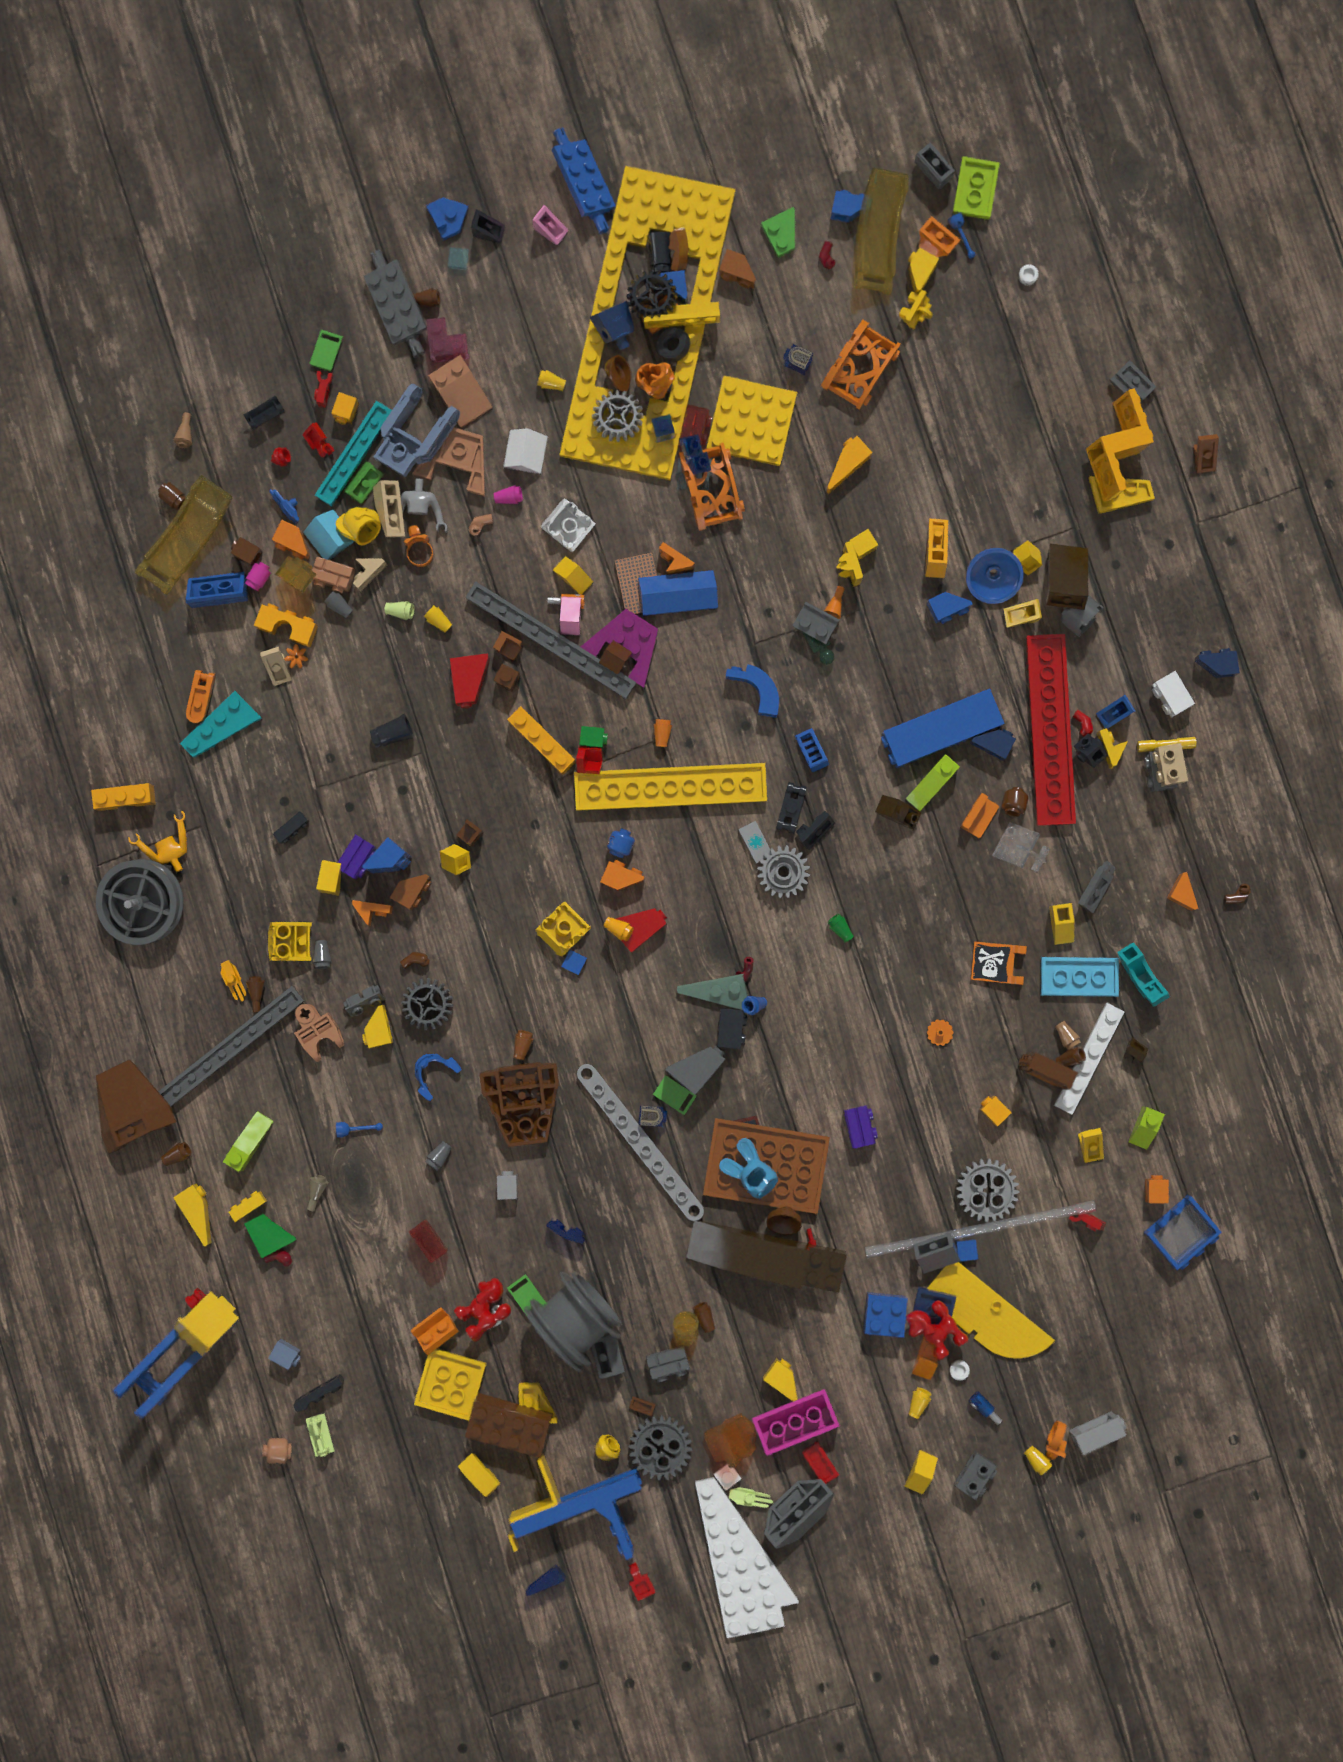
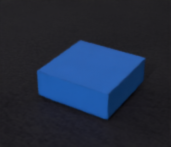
M569 950L561 967L579 975L587 958Z
M975 1239L956 1241L960 1261L978 1259Z

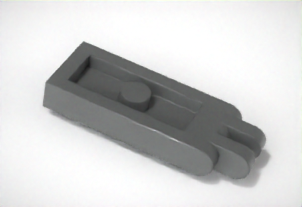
M1106 861L1102 866L1098 867L1078 902L1088 912L1094 913L1113 879L1112 874L1115 871V867L1110 862Z

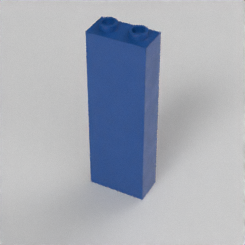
M987 689L883 731L881 741L884 748L888 747L890 752L888 758L891 765L895 764L897 769L999 728L1005 723L991 690Z

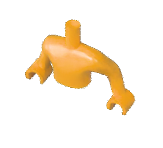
M181 811L183 818L180 820L174 814V820L178 826L179 844L173 836H169L154 844L157 850L156 855L155 852L140 840L138 834H136L138 840L132 842L128 838L129 843L132 846H137L152 861L162 865L171 862L176 873L183 870L178 860L187 852V837L184 826L186 816L183 811Z

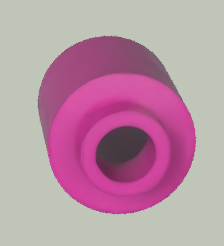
M262 562L259 564L255 563L246 577L245 584L259 591L271 575L270 567Z

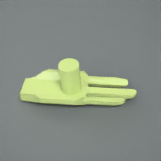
M742 1487L730 1489L729 1498L739 1505L768 1508L769 1505L756 1503L754 1500L773 1503V1500L755 1497V1495L771 1497L765 1493L755 1492L752 1489Z

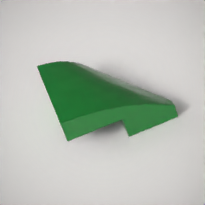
M264 1214L244 1223L261 1258L297 1240L294 1235L285 1231L280 1225L274 1223Z

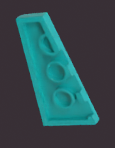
M234 691L180 744L195 758L262 718Z

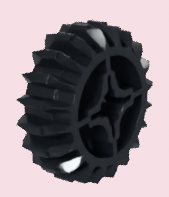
M650 270V275L643 271V277L636 275L637 281L631 280L632 286L627 288L629 293L626 295V298L629 300L627 302L628 306L632 307L631 312H637V318L643 315L644 321L646 316H651V319H653L654 315L661 317V315L668 314L667 311H674L672 306L677 305L675 300L678 298V294L675 292L677 288L672 285V279L667 280V274L661 277V271H658L656 275H654L653 270ZM651 283L659 284L662 287L656 288ZM645 285L646 291L637 297L638 291ZM649 289L651 291V294L655 295V303L653 299L649 297ZM668 295L665 303L659 307V300ZM640 304H642V305L648 304V305H650L653 309L645 308V307L641 306Z

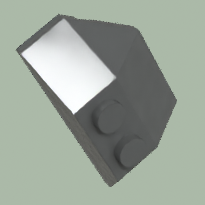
M822 1479L797 1481L769 1508L764 1534L776 1549L799 1540L827 1513L834 1493Z

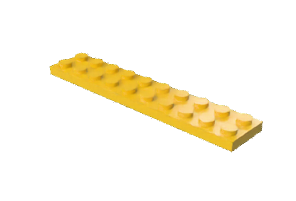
M765 763L601 771L600 774L574 772L576 811L767 802Z

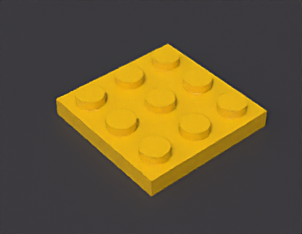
M435 1349L427 1356L414 1405L469 1420L486 1363Z

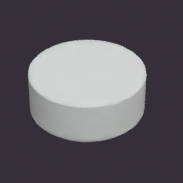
M1025 265L1019 272V280L1024 285H1032L1038 278V270L1033 265Z
M956 1360L950 1365L949 1371L954 1379L964 1380L968 1377L970 1369L966 1362Z

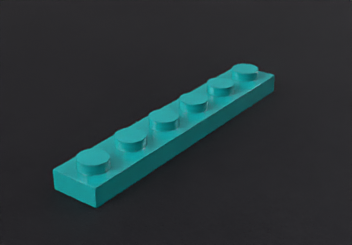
M376 400L316 492L315 496L332 507L381 432V426L391 413V409Z

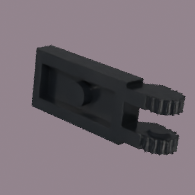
M338 1374L301 1395L294 1403V1410L302 1412V1410L307 1409L312 1401L317 1403L324 1399V1395L331 1391L333 1394L340 1390L344 1382L342 1375Z

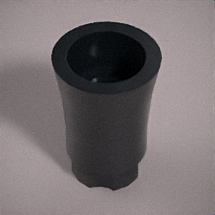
M654 232L647 235L651 267L654 275L658 271H661V273L671 272L670 232Z
M405 714L377 726L376 729L370 730L371 739L376 748L414 738L410 722Z

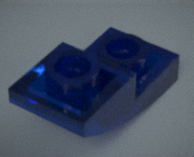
M699 435L680 438L679 442L682 452L693 474L711 471L708 454L702 451Z
M553 1218L546 1224L553 1232L565 1239L576 1243H583L585 1241L583 1237L585 1234L577 1226L575 1229L571 1226L565 1231L564 1228L566 1226L560 1220H554Z

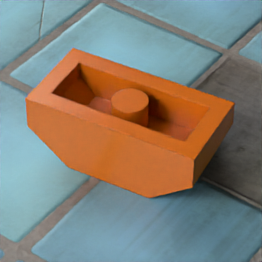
M932 216L919 230V247L937 258L948 256L960 243L958 237Z

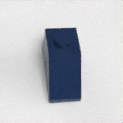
M1003 729V731L997 730L974 737L969 744L1004 761L1016 738L1012 737L1013 734Z

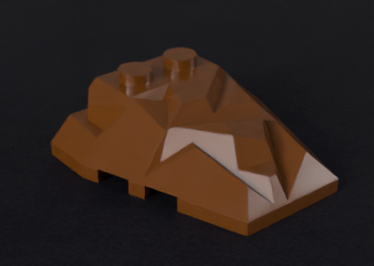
M541 1062L503 1066L494 1070L480 1072L482 1094L498 1122V1127L508 1147L547 1142L559 1085L557 1063L542 1064Z

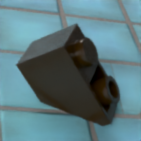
M882 795L875 811L882 817L912 830L915 829L921 812L903 801L886 795Z

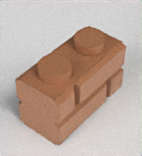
M316 557L310 579L318 587L325 588V585L332 587V591L342 594L343 591L349 592L355 570L352 567Z

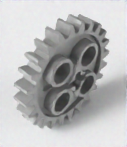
M988 1158L986 1164H984V1161L979 1159V1165L973 1161L972 1169L966 1166L968 1172L960 1173L964 1177L963 1180L957 1179L961 1186L956 1187V1189L961 1191V1193L956 1195V1197L963 1199L959 1205H966L963 1211L971 1210L969 1216L973 1217L977 1214V1220L979 1221L982 1216H984L985 1222H988L989 1217L996 1221V1215L1003 1219L1002 1213L1010 1214L1007 1208H1015L1012 1201H1018L1014 1194H1018L1020 1191L1015 1190L1014 1187L1018 1186L1019 1183L1012 1181L1016 1178V1175L1010 1176L1009 1174L1012 1169L1004 1170L1006 1164L1003 1163L998 1166V1160L991 1164V1159ZM987 1173H990L988 1186L992 1188V1192L988 1193L989 1206L986 1208L987 1194L983 1192V1188H987L986 1176ZM979 1174L982 1175V1184L975 1185L974 1177ZM1001 1176L1002 1184L1000 1186L993 1184L994 1177ZM976 1194H980L982 1202L976 1205L973 1203V1197ZM999 1195L1002 1201L999 1205L995 1206L992 1203V1198Z

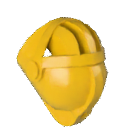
M355 507L349 509L336 520V528L344 537L362 546L376 538L381 529V522L376 511L369 508Z

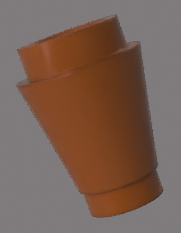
M518 1030V1033L515 1034L514 1058L525 1060V1056L534 1040L532 1038L533 1033Z

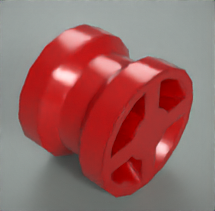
M196 1288L191 1296L188 1295L185 1298V1301L193 1309L206 1295L202 1290Z

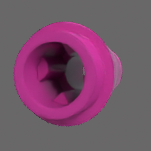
M514 485L494 492L495 503L518 504L522 502L521 487Z

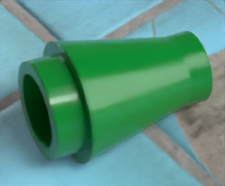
M838 913L828 920V928L845 943L854 937L844 916Z

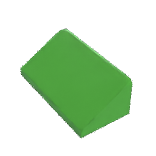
M365 462L344 489V492L362 504L384 474L371 463Z

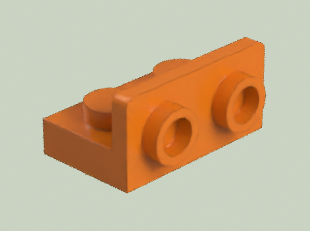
M443 1308L437 1309L411 1329V1333L417 1338L427 1355L459 1332L451 1316Z

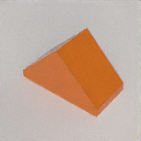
M1187 872L1179 874L1167 898L1190 911L1199 909Z

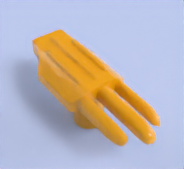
M230 960L221 963V976L226 986L229 987L234 999L238 1000L232 987L234 986L240 1000L244 1001L237 984L239 983L244 996H246V991L236 966Z

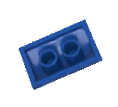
M245 572L188 579L186 603L191 608L248 601Z

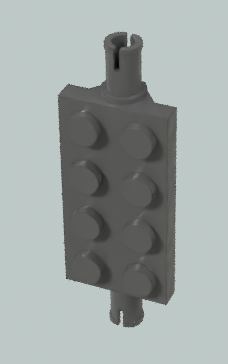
M376 250V254L374 252L370 254L376 270L364 275L365 281L392 344L408 343L413 357L417 358L420 356L419 353L421 355L425 353L420 344L419 335L428 328L400 262L396 259L386 264L382 251Z

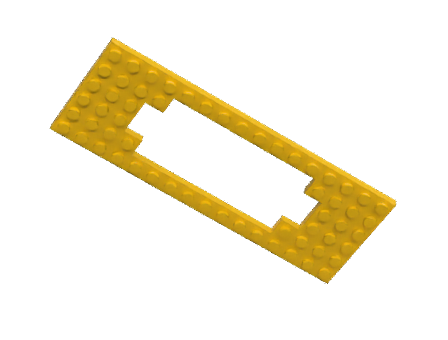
M625 166L591 316L614 306L627 244L646 248L647 235L650 230L670 233L678 228L686 230L688 257L700 259L690 304L710 303L735 189ZM590 319L560 457L671 480L705 324L685 326L684 331L690 338V348L685 357L677 361L674 374L675 380L672 383L669 401L650 398L646 416L639 419L643 422L642 426H638L639 432L633 431V438L627 435V441L620 437V442H617L616 437H613L612 441H609V435L603 438V431L598 433L597 428L599 426L593 425L595 419H592V414L595 413L593 407H599L596 401L600 400L603 402L602 395L608 398V392L611 391L613 395V390L595 386L605 342ZM608 407L603 412V422L607 421L611 414ZM614 412L615 419H621V414L619 413L618 415V413L615 414ZM629 413L625 417L628 425L633 420V413ZM614 425V426H612V427L609 426V428H612V429H615V430H620V429H622V428H621L620 426H618V425Z

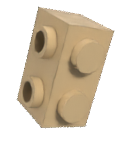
M1181 743L1160 746L1154 749L1153 761L1158 766L1156 777L1158 783L1161 782V787L1188 781Z

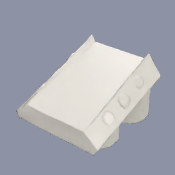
M564 498L545 522H543L541 528L569 551L573 552L596 523L589 516L582 513L574 503Z

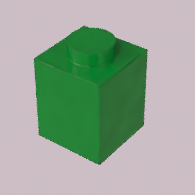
M581 726L580 746L601 747L603 749V745H607L608 733H605L604 728Z

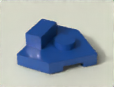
M444 197L426 205L443 241L461 232L465 215L469 209L468 205Z

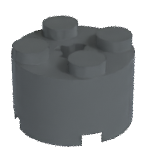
M1088 595L1085 610L1065 608L1060 620H1062L1061 623L1080 637L1081 633L1083 634L1097 619L1095 615L1098 612L1101 613L1104 607Z

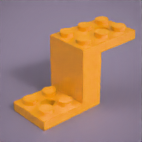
M1135 388L1126 391L1113 402L1122 431L1102 436L1086 448L1104 502L1111 501L1126 490V481L1121 475L1118 459L1139 454L1154 442L1153 433L1149 429L1147 416L1143 412L1140 397Z

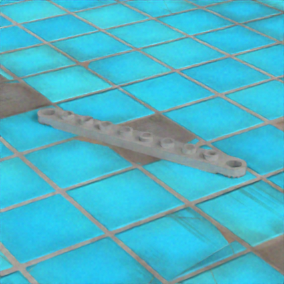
M590 1064L580 1066L577 1076L584 1087L689 1220H699L704 1213L702 1204L598 1071ZM589 1068L592 1070L593 1075L590 1079L582 1077L581 1072L583 1069ZM696 1205L699 1207L700 1212L697 1216L689 1214L690 1206Z

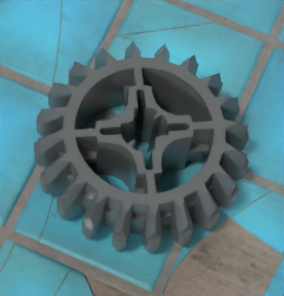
M427 978L426 984L423 979H419L420 986L413 982L412 984L415 989L407 987L410 995L403 994V997L408 998V1001L401 1002L402 1005H407V1008L402 1009V1012L409 1011L405 1018H413L410 1022L411 1025H414L417 1021L418 1029L422 1027V1024H424V1030H428L429 1024H431L432 1029H436V1022L439 1026H443L441 1019L448 1021L449 1019L445 1014H452V1011L447 1010V1008L454 1007V1004L448 1003V1000H452L453 996H446L450 990L446 989L443 991L442 989L445 987V984L442 983L438 987V980L436 979L433 985L431 984V978ZM430 988L426 997L419 998L415 996L420 990ZM436 991L442 997L443 1007L435 1003ZM428 999H430V1003H432L433 1006H436V1008L428 1007L427 1009H425V1005L419 1002V1000L428 1001ZM412 1002L420 1005V1017L415 1014ZM431 1010L440 1012L436 1018L425 1020Z

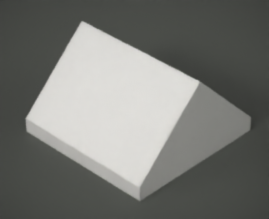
M528 428L510 430L504 468L541 474L548 437Z

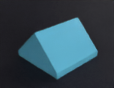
M334 510L316 516L303 532L322 558L331 560L354 542L344 537L337 530L336 520L339 516Z

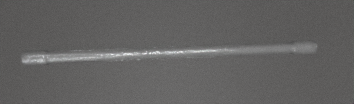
M1094 1200L1067 1207L897 1242L865 1247L868 1259L887 1253L914 1248L913 1245L947 1233H950L953 1240L1077 1214L1096 1212Z

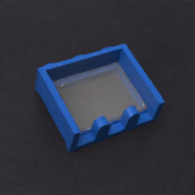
M1187 1195L1143 1233L1174 1269L1178 1270L1180 1268L1182 1270L1190 1264L1189 1260L1193 1256L1198 1257L1205 1251L1204 1247L1206 1245L1215 1243L1219 1239L1218 1235L1222 1232L1192 1196Z

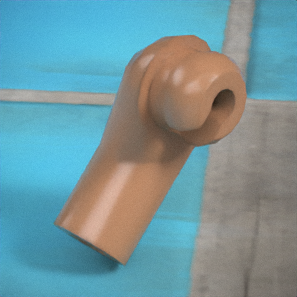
M492 515L475 517L469 526V533L477 536L484 525L493 523Z

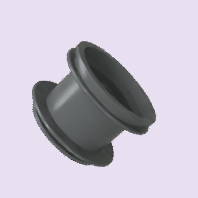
M574 1271L571 1277L565 1272H560V1278L565 1286L544 1305L535 1299H531V1307L526 1306L524 1311L534 1328L549 1346L572 1368L581 1372L584 1369L583 1365H591L586 1352L607 1332L614 1338L620 1339L621 1335L616 1326L619 1327L622 1323L606 1300L580 1274Z

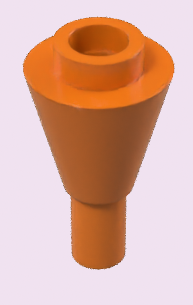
M837 586L834 597H832L824 609V612L837 619L841 618V598L844 592V588L841 586Z

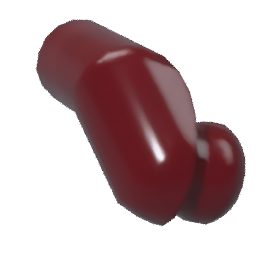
M829 241L824 242L819 253V260L826 269H831L836 264L835 259L833 260L830 256L833 244Z
M746 957L744 959L743 972H736V975L743 974L745 982L753 971L754 959Z
M279 1249L264 1257L266 1263L277 1260L283 1266H290L292 1264L291 1255L283 1249Z

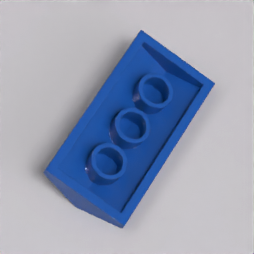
M713 570L638 578L643 616L718 608L717 585Z

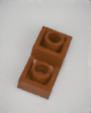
M678 228L673 230L669 237V249L675 251L671 258V270L674 271L685 270L688 260L686 230Z

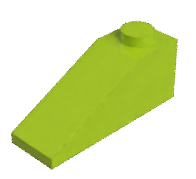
M945 754L908 795L906 800L920 812L960 766Z
M257 1111L233 1144L223 1162L238 1172L244 1171L274 1121Z

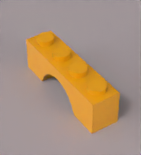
M521 706L507 719L562 775L576 763V760Z

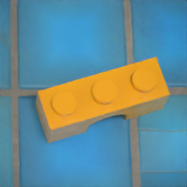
M273 604L261 605L254 623L257 629L275 635L280 625L290 624L292 627L290 635L292 642L311 647L318 626L314 623L315 620L306 616L303 619L296 617L297 614L289 610L285 612L279 611V607Z
M149 783L91 790L93 809L97 811L113 810L122 806L138 807L156 804L154 785Z

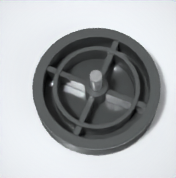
M137 859L114 866L104 875L96 893V910L103 927L117 940L131 945H143L163 939L175 929L183 911V893L177 878L164 865L152 860Z

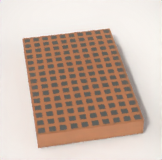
M652 553L615 560L624 607L635 615L642 614L638 578L657 576Z

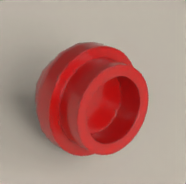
M279 447L273 451L272 463L278 466H286L291 461V455L286 448Z

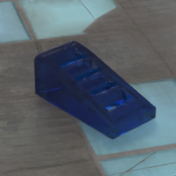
M555 1564L526 1587L525 1594L530 1596L564 1582L566 1575Z

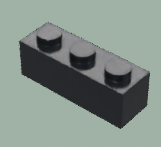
M299 811L272 835L280 844H285L292 835L295 836L299 833L298 830L305 828L309 820Z

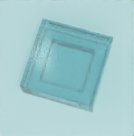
M450 248L448 268L467 270L469 249Z

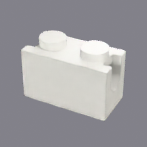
M1176 671L1152 684V691L1155 697L1160 698L1163 703L1162 708L1164 712L1170 715L1171 718L1195 704Z

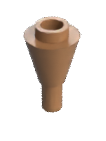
M187 412L183 413L182 424H180L173 440L180 448H187L192 445L189 425L191 414Z

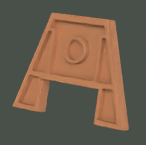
M453 428L430 462L419 464L412 473L413 476L431 481L436 463L471 473L467 491L485 496L483 436Z

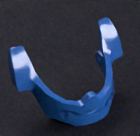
M425 1054L415 1063V1077L420 1083L418 1092L428 1101H431L433 1096L428 1091L426 1083L422 1080V1069L427 1067L429 1062L438 1061L459 1073L462 1069L452 1057L446 1060L438 1054Z

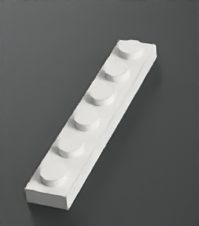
M1109 1003L1105 1004L1083 1047L1086 1060L1081 1065H1074L1072 1070L1078 1072L1072 1088L1071 1090L1062 1089L1054 1106L1071 1115L1074 1113L1124 1011Z

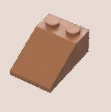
M461 355L428 375L432 385L447 408L453 406L460 410V417L457 423L461 428L493 408Z

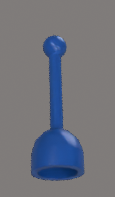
M958 213L947 221L951 228L959 231L968 251V257L974 258L975 252L971 250L961 228L964 224L962 214Z
M336 1122L337 1138L345 1137L350 1131L376 1129L380 1131L383 1129L381 1123L370 1126L349 1127L345 1122Z

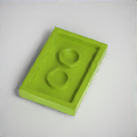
M962 157L953 214L961 213L965 216L990 220L999 162Z

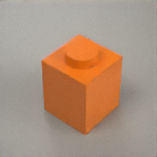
M1151 1175V1179L1145 1178V1202L1169 1203V1180L1163 1179V1175Z

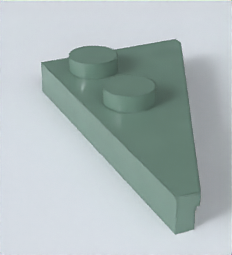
M743 974L677 986V991L680 994L743 1010L742 1002L748 997Z

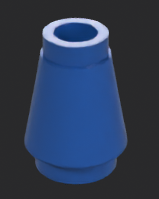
M748 996L742 1002L743 1011L749 1015H755L767 1006V1000L764 997Z

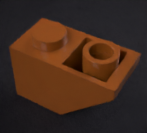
M727 249L719 268V276L727 282L735 281L744 288H754L756 278L745 255Z
M425 874L399 881L390 898L410 910L417 908L422 900L420 898L422 892H426L432 883L429 881L431 877Z

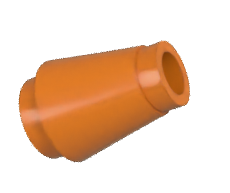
M656 719L655 724H653L656 746L667 747L672 729L671 720Z

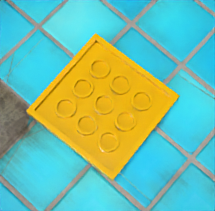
M723 376L707 449L720 446L719 443H724L725 449L729 448L731 456L780 466L797 392Z

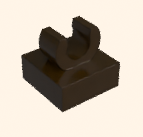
M1132 1037L1127 1044L1124 1058L1132 1055L1135 1057L1132 1064H1136L1138 1060L1142 1062L1147 1055L1148 1048Z

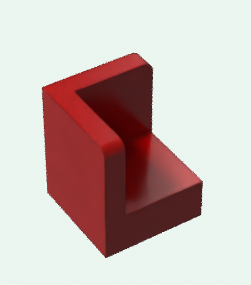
M579 746L576 756L577 773L600 774L603 763L602 748Z

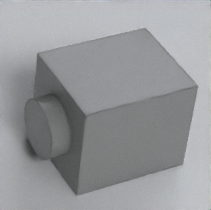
M501 1171L502 1175L497 1176V1199H517L518 1174L513 1175V1171Z

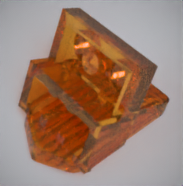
M742 1413L726 1419L722 1424L712 1427L704 1433L713 1459L716 1462L725 1460L729 1468L736 1467L743 1458L750 1457L756 1450V1427Z

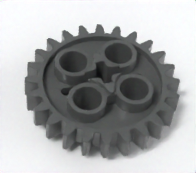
M654 1415L652 1422L646 1418L645 1426L639 1423L640 1431L634 1429L633 1432L637 1436L630 1437V1440L635 1442L629 1444V1448L634 1449L629 1455L636 1457L632 1460V1463H639L637 1470L643 1468V1475L649 1472L650 1479L657 1475L658 1480H660L661 1475H664L666 1480H668L669 1473L676 1477L675 1470L682 1472L681 1464L684 1466L688 1465L684 1459L691 1458V1455L687 1452L692 1451V1447L687 1446V1444L692 1441L685 1438L689 1435V1432H682L684 1425L678 1427V1420L672 1423L671 1416L666 1421L663 1415L660 1416V1420H657ZM659 1429L663 1432V1436L661 1438H654L652 1432ZM646 1438H650L655 1444L659 1446L661 1444H664V1449L672 1454H675V1457H671L666 1451L662 1449L660 1451H657V1446L647 1441ZM671 1440H677L680 1445L678 1448L672 1449L668 1444ZM649 1446L653 1451L650 1455H645L641 1451L642 1448ZM660 1457H667L669 1463L662 1466L658 1463V1459Z

